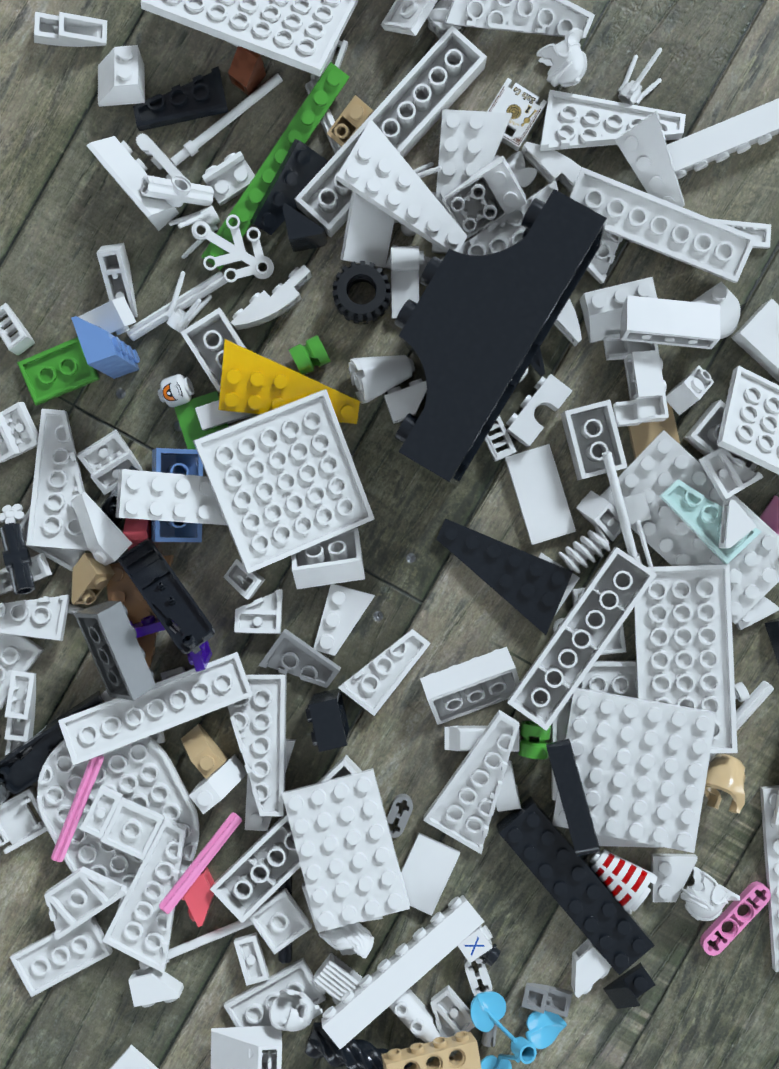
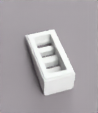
M4 303L0 306V320L6 315L8 317L0 323V337L9 351L20 355L34 345L35 341L9 305Z
M500 415L496 420L497 423L493 425L490 431L499 428L501 432L492 436L487 435L485 438L494 462L517 452ZM503 436V441L493 445L492 440ZM507 444V449L496 452V448Z

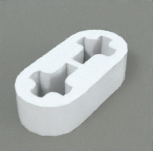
M480 956L474 960L478 964L479 972L475 973L473 966L465 957V972L474 996L478 993L492 991V984L486 965L482 963L483 957ZM478 979H481L483 985H486L484 991L478 988Z

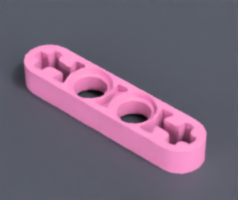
M755 881L749 884L739 895L740 901H733L702 934L700 945L708 955L716 956L720 954L769 902L771 893L763 883ZM757 889L763 894L761 897L754 893ZM750 898L755 904L752 905L747 899ZM748 905V913L743 916L738 915L737 910L739 906ZM727 921L732 922V930L723 932V923ZM717 931H718V932L720 933V935L723 937L722 939H721L719 936H717V934H716ZM711 940L714 941L716 945L712 947L711 945L709 946L707 942Z

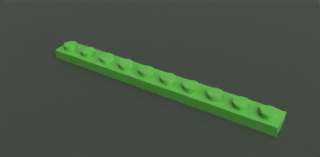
M330 62L229 215H236L240 219L239 228L242 238L252 225L250 220L294 140L297 139L306 144L349 80L350 76L332 62ZM231 218L228 221L232 227L238 224L235 218ZM225 220L216 234L234 244L231 231L227 227ZM210 242L201 257L205 259L207 256L218 257L229 253ZM213 259L207 260V262H209L211 265H215V261ZM224 265L216 268L221 271Z

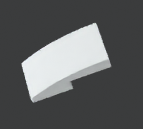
M510 760L508 761L506 773H504L496 803L498 812L521 809L518 786L515 784L513 765Z

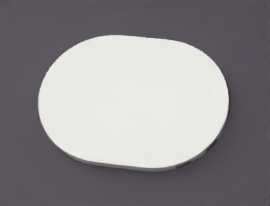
M151 737L103 754V763L65 855L64 861L72 873L84 866L126 886L129 890L143 860L100 842L102 838L80 830L101 785L123 794V798L165 816L163 821L167 817L187 827L180 871L181 877L196 854L200 824L196 807L189 797V793L168 754ZM65 740L61 741L48 756L38 778V810L55 845L89 763L88 760L73 765Z

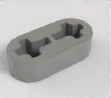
M407 794L397 795L393 799L387 813V822L393 824L395 818H399V829L390 830L392 838L399 837L403 833L412 813L413 801ZM403 800H406L408 808L404 807L401 814L398 813L399 805L397 802L402 803Z

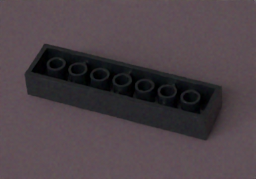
M531 796L521 804V809L512 811L496 825L501 837L618 975H621L655 946L645 930L631 914L625 911L584 858L576 856L573 845L552 824L551 819Z

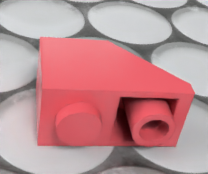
M208 867L203 870L181 898L183 901H186L189 907L188 914L193 922L195 921L198 927L203 925L214 897V893L210 890L214 880Z

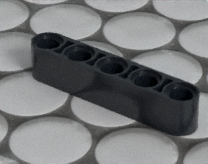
M570 739L548 743L546 747L576 856L600 852Z

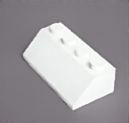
M113 136L91 142L87 145L98 161L158 231L179 214L177 209L169 205L165 199L142 196L140 190L141 180L144 175H147L145 171L148 168L139 158L134 160L130 155L133 151L124 140L120 143Z
M507 647L496 649L491 653L472 658L469 661L420 678L437 725L507 700L520 683L516 667Z

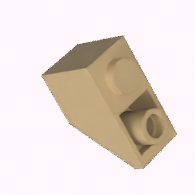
M355 95L327 134L342 147L374 110Z
M84 553L73 567L71 598L73 605L92 604L115 574L109 564L104 566L97 562L92 553Z

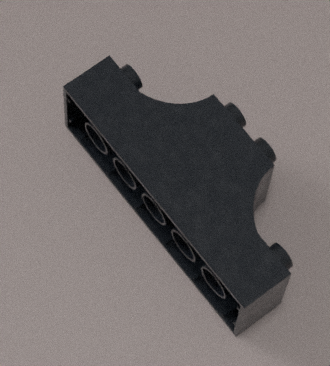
M553 189L546 203L537 198L533 200L521 223L526 228L522 236L523 239L511 247L488 255H466L449 248L443 260L435 256L431 258L420 278V283L427 286L418 303L410 299L407 300L395 321V325L402 329L399 334L400 339L421 360L427 383L426 405L419 418L409 413L397 430L395 438L403 443L399 453L455 485L459 484L602 245L607 221L606 217Z

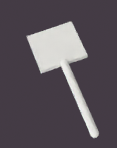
M642 492L624 497L623 500L630 525L636 523L648 567H653L641 526L642 521L652 519L645 493Z

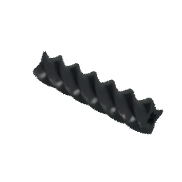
M322 1022L313 1023L305 1045V1053L311 1058L318 1059L324 1057L331 1066H346L347 1069H384L382 1054L389 1051L385 1048H376L366 1040H355L354 1038L339 1049L322 1028ZM407 1063L404 1066V1068L407 1069L411 1067L413 1063Z

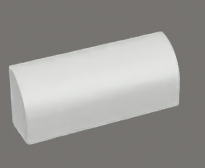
M627 295L621 315L620 340L712 349L720 340V305Z

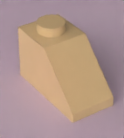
M200 724L196 725L181 738L191 762L206 779L228 759Z

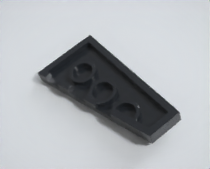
M219 66L211 69L212 72L205 76L200 74L192 78L193 81L183 86L179 84L172 87V90L164 95L157 94L145 100V103L134 105V115L139 132L227 113L228 107Z
M295 139L250 223L272 235L285 220L283 205L286 203L295 209L297 207L295 202L297 195L327 164L328 160L300 140Z

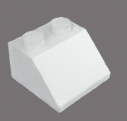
M138 45L114 47L98 65L99 107L145 103V69Z

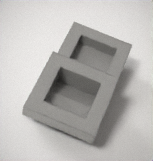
M526 983L521 1007L543 1014L544 1011L568 1017L573 992L549 985Z

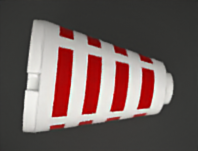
M605 849L602 852H596L590 859V862L593 863L591 869L629 914H632V911L635 912L650 893L651 889L648 887L650 882L655 885L657 881V876L654 873Z

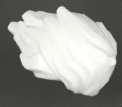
M359 922L319 932V936L335 950H340L342 955L357 953L362 958H367L374 944V937L371 932Z

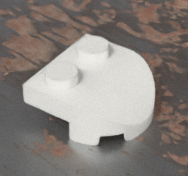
M722 282L691 301L720 305V339L728 337L736 330L740 319V304L738 299Z

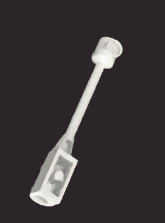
M410 988L389 1006L416 1038H420L425 1043H428L437 1037H441L433 1024V1014Z

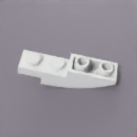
M305 265L301 268L296 267L289 274V279L284 284L280 283L273 289L271 297L265 291L253 295L249 300L250 304L244 310L241 308L233 315L232 325L237 330L262 325L287 312L302 300L298 290L312 277L310 270Z

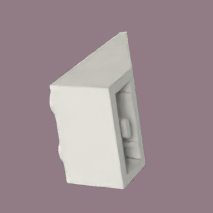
M504 156L499 157L479 170L442 199L452 218L466 233V239L527 203L526 195Z
M273 1026L211 1028V1069H281V1029H276Z

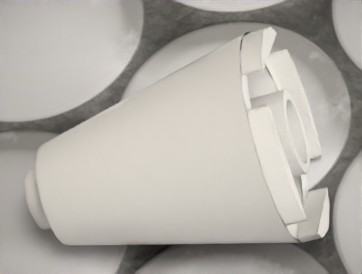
M406 355L353 358L348 363L352 386L356 385L359 390L355 394L362 404L372 401L411 378L412 372L415 371L412 359H408Z

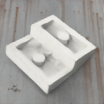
M18 402L0 412V463L19 456L38 445L39 433L24 402Z
M117 430L112 431L77 454L79 460L91 474L92 480L104 495L112 491L117 485L119 470H128L132 465L138 470L143 471L134 454Z

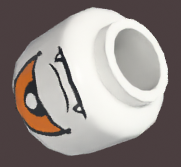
M181 374L163 379L160 383V389H158V396L161 402H166L170 407L190 402L192 395H194L192 382L188 377L185 378Z

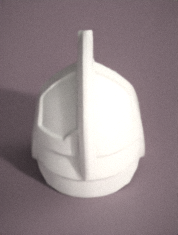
M282 989L279 992V996L271 1004L269 1018L272 1026L276 1029L294 1032L305 1029L310 1025L312 1019L322 1014L323 1011L319 1005H314L305 993L292 989Z

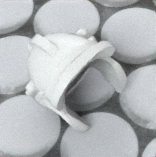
M579 28L570 30L565 35V40L556 45L554 43L548 44L536 53L537 57H541L538 60L539 63L551 66L547 73V81L553 87L559 84L562 87L574 86L585 75L587 57L581 51V44L579 43L584 33Z
M695 866L693 868L694 884L687 886V889H681V899L686 901V910L698 921L714 920L722 913L724 906L729 904L728 901H740L739 895L718 884L709 874Z

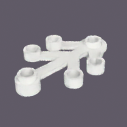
M229 215L226 219V225L231 231L234 244L210 231V226L204 221H197L193 224L192 234L195 239L199 241L207 239L229 253L218 257H205L203 264L207 270L212 271L218 266L242 260L250 266L238 270L233 268L226 269L224 278L227 282L233 283L239 278L254 275L258 279H267L272 275L274 264L270 258L263 254L259 240L261 233L258 228L251 227L247 230L246 234L247 239L252 243L255 256L253 257L245 250L238 216ZM231 218H235L238 222L234 227L228 223ZM199 226H203L206 229V232L202 235L196 231ZM250 231H256L258 237L256 239L250 238ZM213 259L215 261L214 267H208L206 261ZM260 263L266 264L267 270L261 272L258 269V265ZM233 271L235 278L229 280L226 276L227 272Z

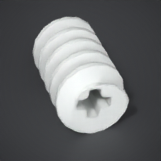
M595 526L596 533L592 530L587 532L589 539L582 535L580 537L581 544L574 541L572 543L574 550L567 546L565 547L566 555L562 552L558 553L571 571L574 570L579 574L581 573L579 565L588 568L586 560L589 559L593 563L596 562L594 554L603 557L601 549H605L608 552L611 551L609 541L598 526Z

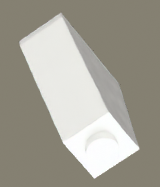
M234 754L207 779L201 780L189 794V797L203 814L206 813L248 774L245 766Z

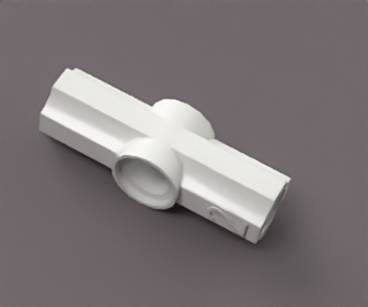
M144 175L141 180L140 190L142 196L165 199L173 207H181L183 203L211 206L213 203L214 191L211 186L190 183L186 177L181 175H175L172 179Z

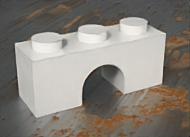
M552 374L547 378L541 377L534 386L537 389L532 397L528 394L520 404L523 407L518 415L513 413L506 422L509 426L507 432L526 447L532 444L544 428L534 417L536 407L545 405L553 411H557L572 392L569 387Z

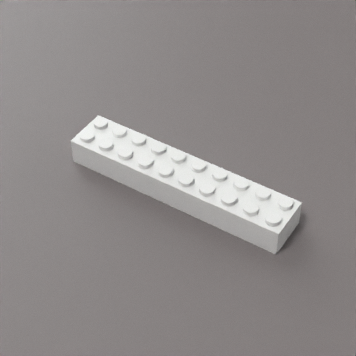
M452 25L295 198L297 208L314 223L325 229V233L331 238L347 221L352 190L335 180L370 119H372L404 158L440 119L442 110L449 109L485 69L487 56Z

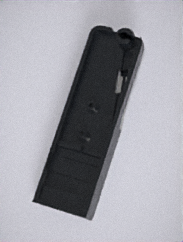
M147 538L122 554L117 560L178 649L184 654L191 651L196 654L201 651L199 646L214 636L215 630L152 540Z
M97 691L49 723L34 737L0 759V782L5 781V786L11 793L18 794L38 781L39 774L48 756L64 740L58 720L105 703L100 691Z

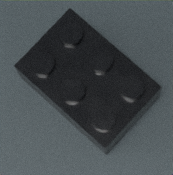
M337 688L314 694L309 701L308 708H306L308 723H313V732H311L313 745H318L319 752L347 746L350 728L341 690Z

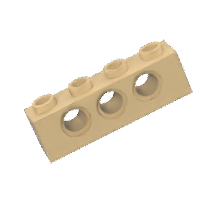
M460 1031L455 1036L447 1038L437 1037L432 1042L424 1044L414 1043L409 1048L391 1049L387 1053L382 1054L384 1069H405L404 1066L409 1062L413 1064L407 1069H482L477 1040L471 1031ZM458 1050L456 1055L449 1057L451 1052ZM435 1056L432 1062L427 1063L430 1057Z

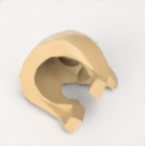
M719 754L709 763L704 794L708 799L707 806L719 809L722 798L717 789H720L730 794L733 798L729 812L740 814L741 809L745 805L744 783L746 777L745 766L740 760L728 754Z

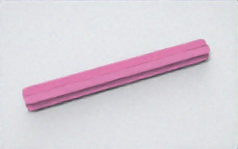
M103 755L89 760L51 855L53 861L62 862L65 858L103 763Z
M234 812L228 816L160 902L159 908L163 912L169 914L242 822L240 816Z

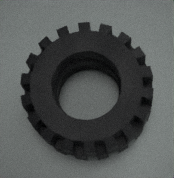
M360 261V264L351 262L350 267L345 265L342 268V272L337 273L336 281L333 282L332 293L335 305L338 308V312L341 315L343 314L346 320H353L355 324L363 322L364 325L368 324V321L371 320L375 322L377 317H382L385 314V310L389 307L391 288L386 274H383V270L380 267L377 269L372 262L369 265L365 261ZM358 282L371 284L376 291L373 300L362 305L352 302L349 299L348 292L354 284Z

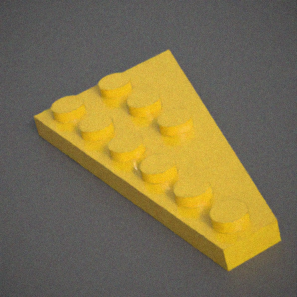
M224 339L218 410L263 414L326 389L338 422L357 424L359 400Z

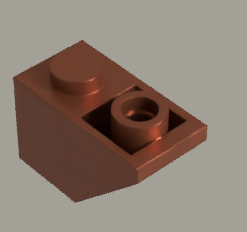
M238 46L228 71L231 83L248 96L253 93L266 76L261 54Z

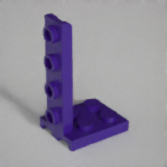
M155 615L144 617L141 619V622L135 624L130 621V624L136 630V638L165 630L158 618H155ZM208 641L199 646L201 651L194 654L192 651L187 653L189 663L194 665L196 672L205 670L212 656Z

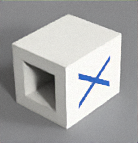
M480 925L458 947L468 962L471 963L493 948L491 942L493 936L486 925L483 927Z

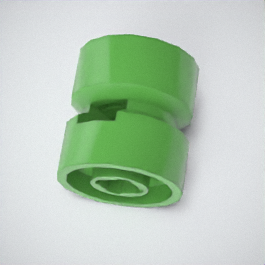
M318 335L306 340V345L304 346L298 344L289 349L302 375L314 371V366L322 367L331 362Z
M522 721L520 735L523 739L519 741L518 755L531 759H547L546 740L550 739L551 726L546 731L533 721ZM530 736L539 737V740L530 739Z

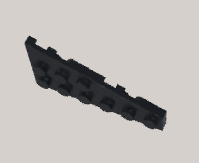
M445 518L437 540L542 633L547 635L573 572Z

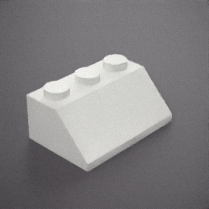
M653 277L586 292L581 296L579 300L590 343L602 341L607 335L620 334L621 315L627 295L657 298Z
M353 528L291 555L292 572L297 589L365 579L358 528Z

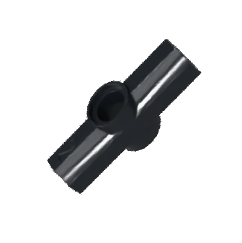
M19 523L5 524L0 528L4 547L2 554L6 569L10 574L13 592L15 595L31 593L33 590H36L30 568L32 561L29 550L25 546L21 525Z

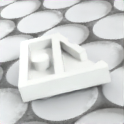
M722 447L699 459L722 500L728 499L763 478L761 473H755L745 466V462L739 458H734L730 452Z
M278 589L272 594L235 609L234 632L281 634L283 590Z
M651 854V872L657 876L655 885L651 883L652 902L677 901L682 891L681 889L687 882L697 862L695 854Z

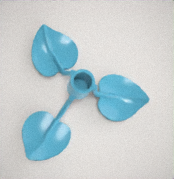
M494 991L478 993L473 998L470 1006L471 1020L477 1029L482 1032H489L496 1024L512 1041L511 1051L514 1055L499 1054L498 1058L494 1055H488L480 1061L482 1069H512V1064L509 1060L530 1064L536 1058V1048L544 1049L551 1045L559 1033L567 1026V1023L558 1014L544 1011L543 1014L534 1011L526 1020L529 1030L525 1033L526 1039L524 1037L515 1038L498 1021L506 1012V1002L499 993Z

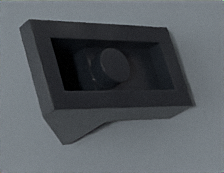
M640 962L603 989L615 1007L621 1009L640 1006L637 998L655 986V983Z

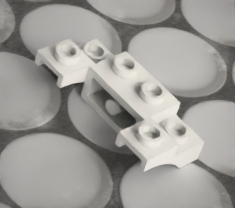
M620 334L605 336L603 342L606 361L624 359L630 401L613 404L617 427L665 421L669 418L665 395L667 386L665 380H663V361L659 356L658 344L620 340Z

